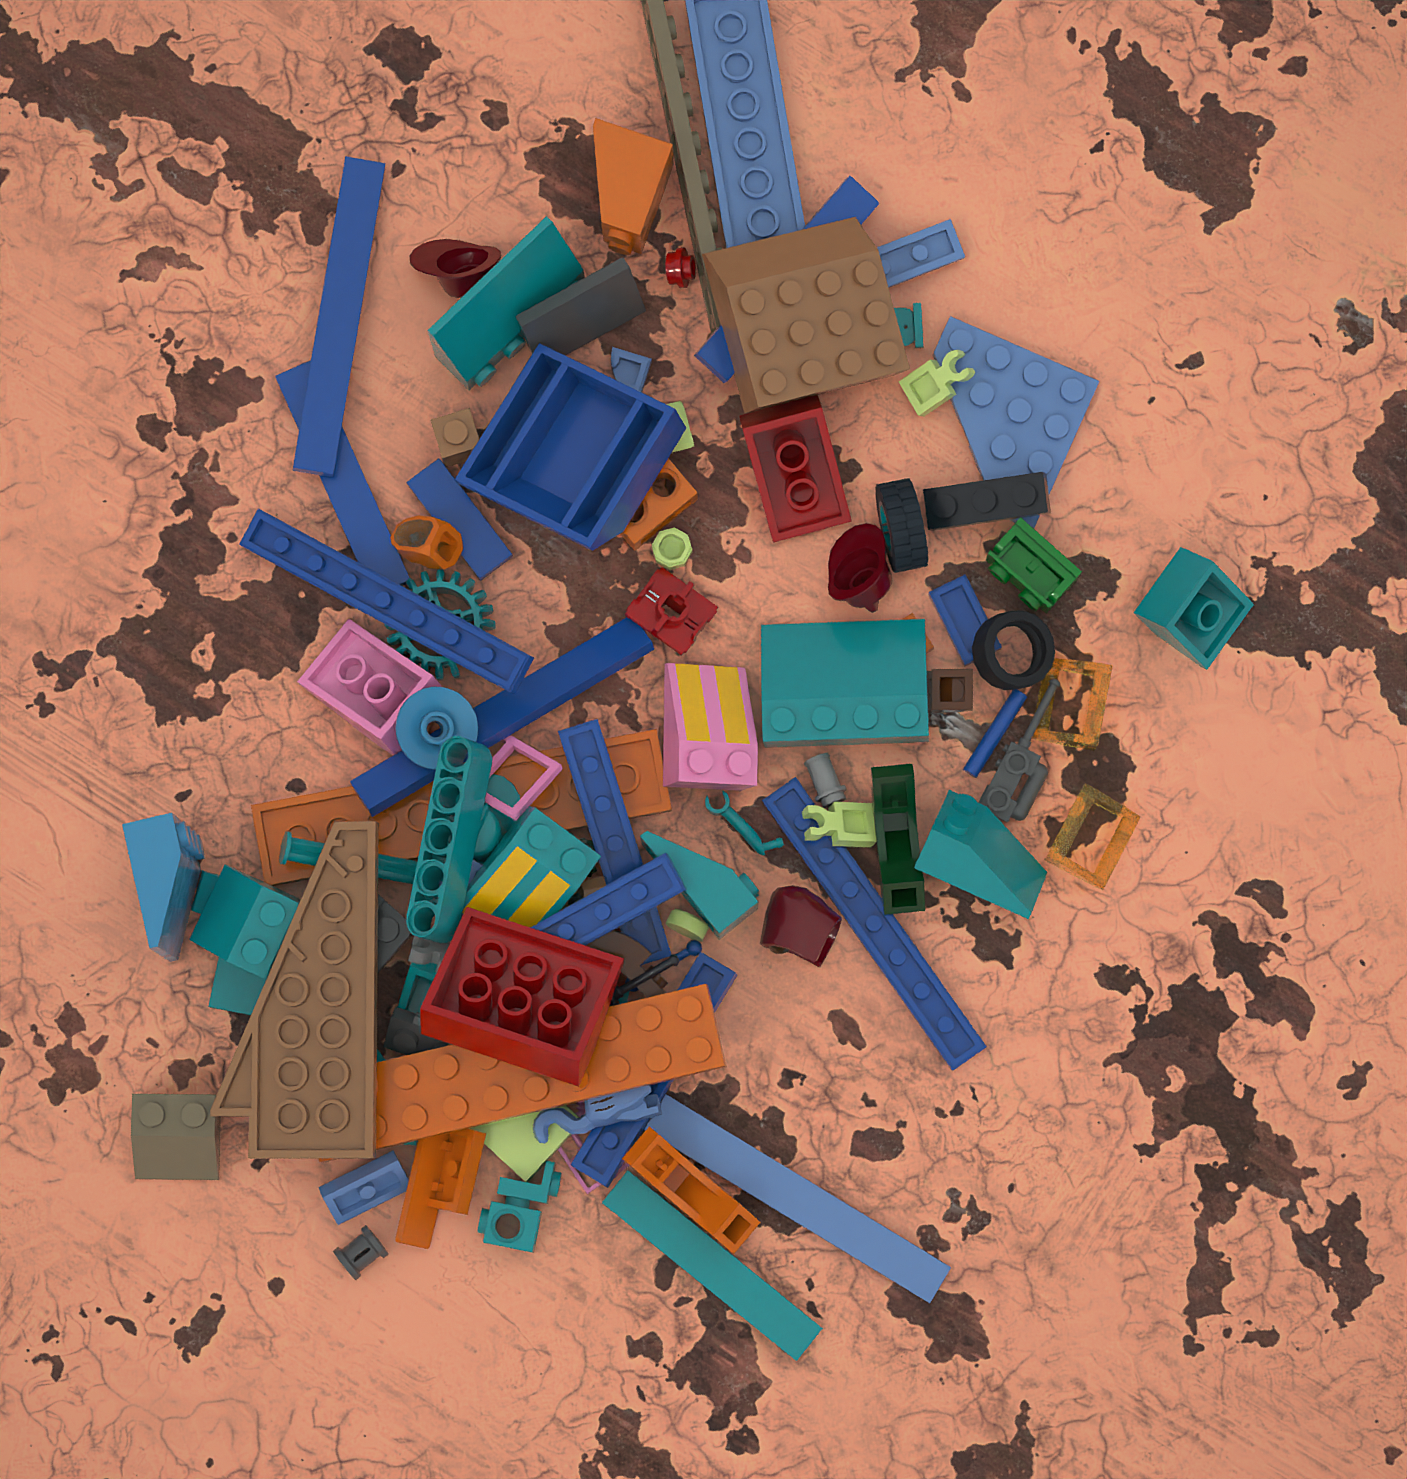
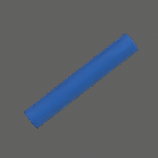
M1017 689L1012 690L964 766L963 771L974 778L978 777L1027 699L1024 693Z

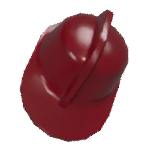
M440 239L421 244L412 251L409 257L410 264L415 270L436 276L449 296L462 298L499 262L501 251L491 246H480L460 240Z
M869 523L855 525L845 531L832 547L828 561V592L834 600L846 601L856 608L865 607L873 613L878 610L879 600L889 591L892 585V574L886 561V541L883 531L876 525Z

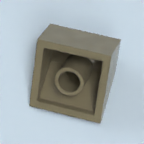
M132 1094L131 1142L135 1179L219 1180L221 1117L210 1116V1109L216 1095Z

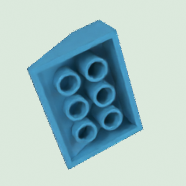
M173 813L125 823L122 824L149 948L172 962L179 959L201 871L198 860L205 859L200 835H196L195 830L191 831L190 826H186L185 821L182 822Z

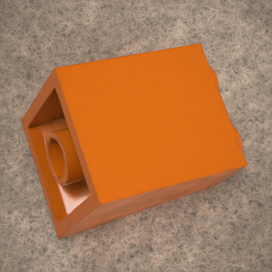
M595 118L593 134L603 241L609 243V249L619 254L629 256L632 251L642 254L674 166L673 144Z

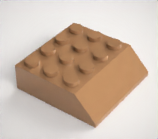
M856 217L702 254L718 317L734 368V376L744 414L891 377L910 369L879 251Z

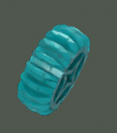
M443 569L437 570V581L434 582L430 581L426 571L421 572L423 585L419 587L411 578L406 580L410 591L440 607L442 606L437 594H450L460 598L470 609L447 611L467 622L474 621V625L484 631L496 628L494 620L483 619V617L494 612L493 606L491 604L479 606L487 597L486 592L480 590L471 595L470 593L475 587V581L471 578L462 587L459 586L461 581L460 572L454 571L450 582H445V572ZM384 624V626H385L386 629L395 630V629H393V628L387 626L386 624ZM396 632L386 638L389 645L402 643L396 651L403 656L409 654L410 657L408 659L415 664L421 663V668L428 673L431 667H434L437 680L444 679V668L450 667L454 678L460 677L457 663L444 656H431L419 651L410 642L413 639Z

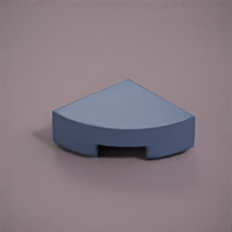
M613 347L611 366L615 379L642 392L652 359Z

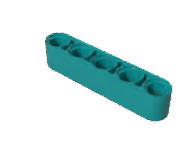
M452 736L447 739L439 752L406 916V924L412 935L437 943H447L452 940L462 917L492 767V754L490 750L483 744L461 736ZM468 752L467 761L463 764L464 757ZM460 793V799L455 805L456 797ZM452 833L451 842H450V844L447 846L448 837H449L450 834ZM444 875L442 885L439 887V880ZM435 916L434 926L431 928L432 918Z

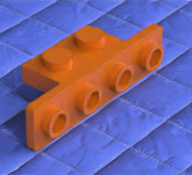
M463 1129L418 1140L395 1237L397 1243L428 1249L431 1244L439 1209L468 1215L486 1133Z

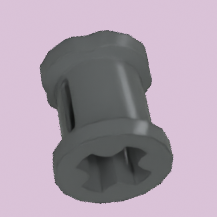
M367 1225L361 1228L362 1234L343 1249L337 1247L333 1251L355 1280L361 1277L360 1271L379 1256L385 1258L389 1254Z

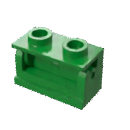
M1021 517L995 545L993 551L990 550L988 552L986 561L990 564L987 569L998 581L1003 584L1010 581L1021 591L1018 597L1026 606L1035 612L1040 608L1046 614L1079 579L1082 573L1079 568Z

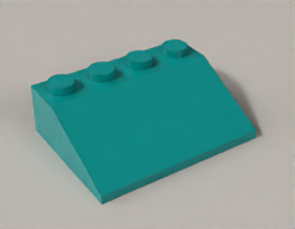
M547 216L427 330L435 357L468 390L475 384L479 387L485 385L497 371L494 366L505 356L508 359L514 357L526 344L515 316L585 278L584 269Z
M925 619L761 625L762 733L765 748L929 742Z

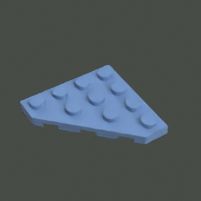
M950 316L933 357L942 366V361L947 353L953 350H961L965 355L957 360L955 364L956 371L960 373L966 368H973L976 372L968 381H955L951 384L956 395L950 400L968 440L969 448L980 476H982L983 480L1045 472L1048 493L1050 494L1099 381ZM1040 515L1023 517L1022 519L1032 528H1035ZM1019 518L1009 520L1016 523Z

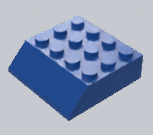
M539 343L459 471L455 481L593 551L625 530L685 432L686 426L675 408Z

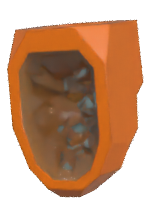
M418 515L407 518L396 525L390 537L391 544L405 559L412 563L422 564L428 569H447L454 566L463 551L461 534L450 523L435 517Z

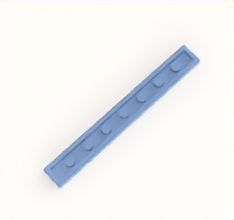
M665 1094L660 1103L662 1115L651 1117L644 1129L645 1131L648 1127H651L679 1152L928 1303L932 1301L950 1271V1266Z

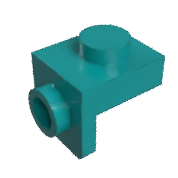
M546 1161L541 1185L500 1177L497 1194L506 1196L504 1204L528 1209L530 1201L548 1204L549 1196L557 1197L562 1173L555 1171V1162Z

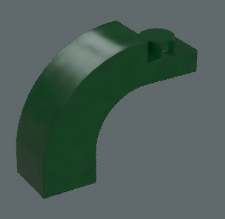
M913 764L871 767V794L877 841L876 852L884 915L925 911L923 872L914 868L920 855Z

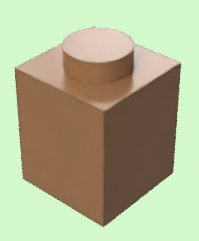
M470 408L431 419L444 465L449 467L466 462L479 441Z

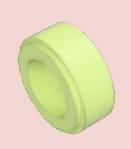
M680 909L671 910L665 923L677 933L700 942L703 941L709 929L708 924L702 919Z

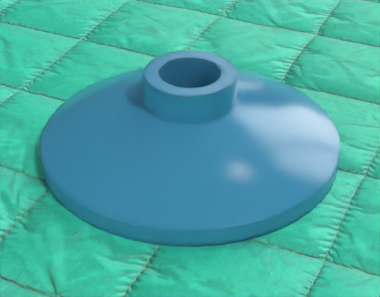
M429 687L417 691L403 703L396 719V737L400 748L412 762L427 769L436 770L440 749L447 739L452 736H461L476 742L478 736L477 717L470 703L458 692L444 687ZM430 722H435L440 726L441 732L438 737H432L428 734L427 726Z

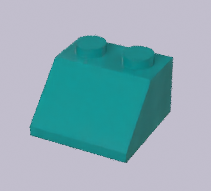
M1180 547L1136 608L1134 614L1155 635L1207 670L1254 604L1213 561Z
M225 864L189 940L223 960L265 979L291 924L300 899Z

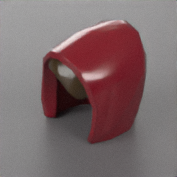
M795 885L779 887L771 895L765 913L760 944L765 948H769L775 954L792 953L817 967H821L837 936L842 917L832 910L822 898L807 888Z

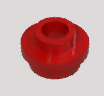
M685 247L677 248L676 252H668L666 255L665 269L669 285L687 288L689 281L695 279V258L693 255H688Z

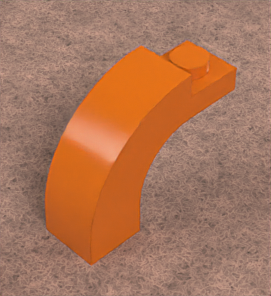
M651 1127L646 1129L622 1158L645 1180L733 1254L761 1223Z

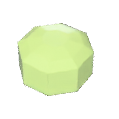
M675 527L659 531L652 543L656 563L669 570L685 566L692 554L688 535Z

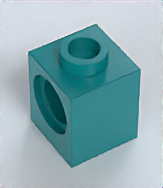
M491 1201L490 1210L482 1208L477 1233L484 1234L483 1243L534 1253L542 1212ZM506 1214H513L520 1221L519 1233L513 1238H503L497 1231L498 1220Z

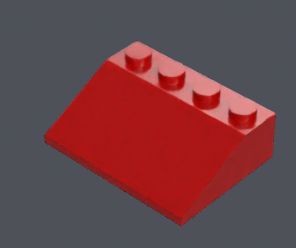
M466 907L421 1005V1034L579 1087L595 1050L624 964V958Z

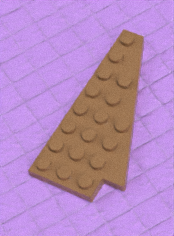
M376 821L334 822L210 1109V1116L249 1117L248 1158L250 1159L376 1158L379 823Z

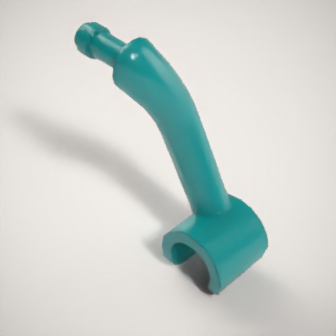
M722 791L725 805L721 809L712 808L709 803L708 795L706 796L705 807L707 811L715 816L722 815L758 854L765 855L767 850L784 846L783 840L780 837L775 838L776 840L762 843L756 831L729 806L730 800L726 792Z

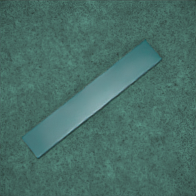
M627 1170L602 1201L612 1212L794 1360L797 1361L823 1329L630 1171Z

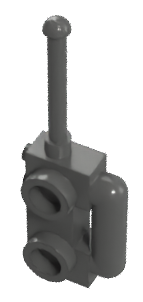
M1055 678L1049 681L1050 685L1023 738L1021 737L1017 744L1011 742L1010 745L1005 744L1002 751L1006 753L1002 760L998 758L995 764L998 769L978 802L987 806L997 818L1007 823L1010 817L1018 821L1024 820L1027 817L1048 776V768L1039 763L1041 756L1028 749L1032 743L1030 741L1057 687H1060L1059 680ZM1024 773L1029 777L1015 801L1011 797Z

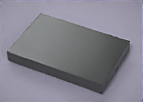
M623 257L515 317L531 354H533L540 343L563 355H567L644 313L646 309L631 269Z

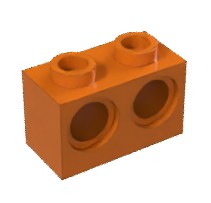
M669 458L653 484L659 479H668L675 485L674 492L669 496L661 497L653 492L651 486L639 505L644 511L642 518L637 522H629L625 530L620 533L634 551L698 500L697 491Z

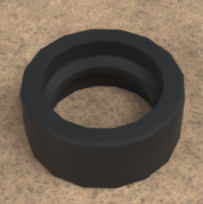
M1023 610L1007 611L984 621L977 630L972 645L973 661L980 676L993 687L1002 690L1030 687L1043 680L1052 668L1055 657L1054 638L1047 624L1035 614ZM1011 626L1018 627L1027 634L1033 651L1029 669L1021 674L1014 675L1007 673L1000 666L995 657L994 649L998 632Z

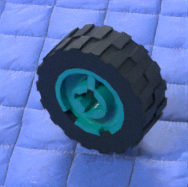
M910 478L877 484L875 496L879 524L884 533L886 554L892 571L897 573L928 566V547L924 523Z

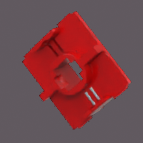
M661 567L660 570L657 569L637 599H634L627 607L625 616L682 656L692 646L695 638L704 629L705 625L715 616L718 606L695 591L692 582L689 581L688 584H685ZM667 605L680 616L678 618L672 616L671 618L664 613L665 609L662 607Z

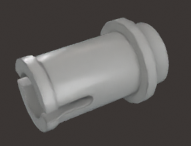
M829 753L814 756L804 762L818 794L815 797L816 802H821L823 808H828L833 802L846 800L844 792L847 790L846 786L840 785Z

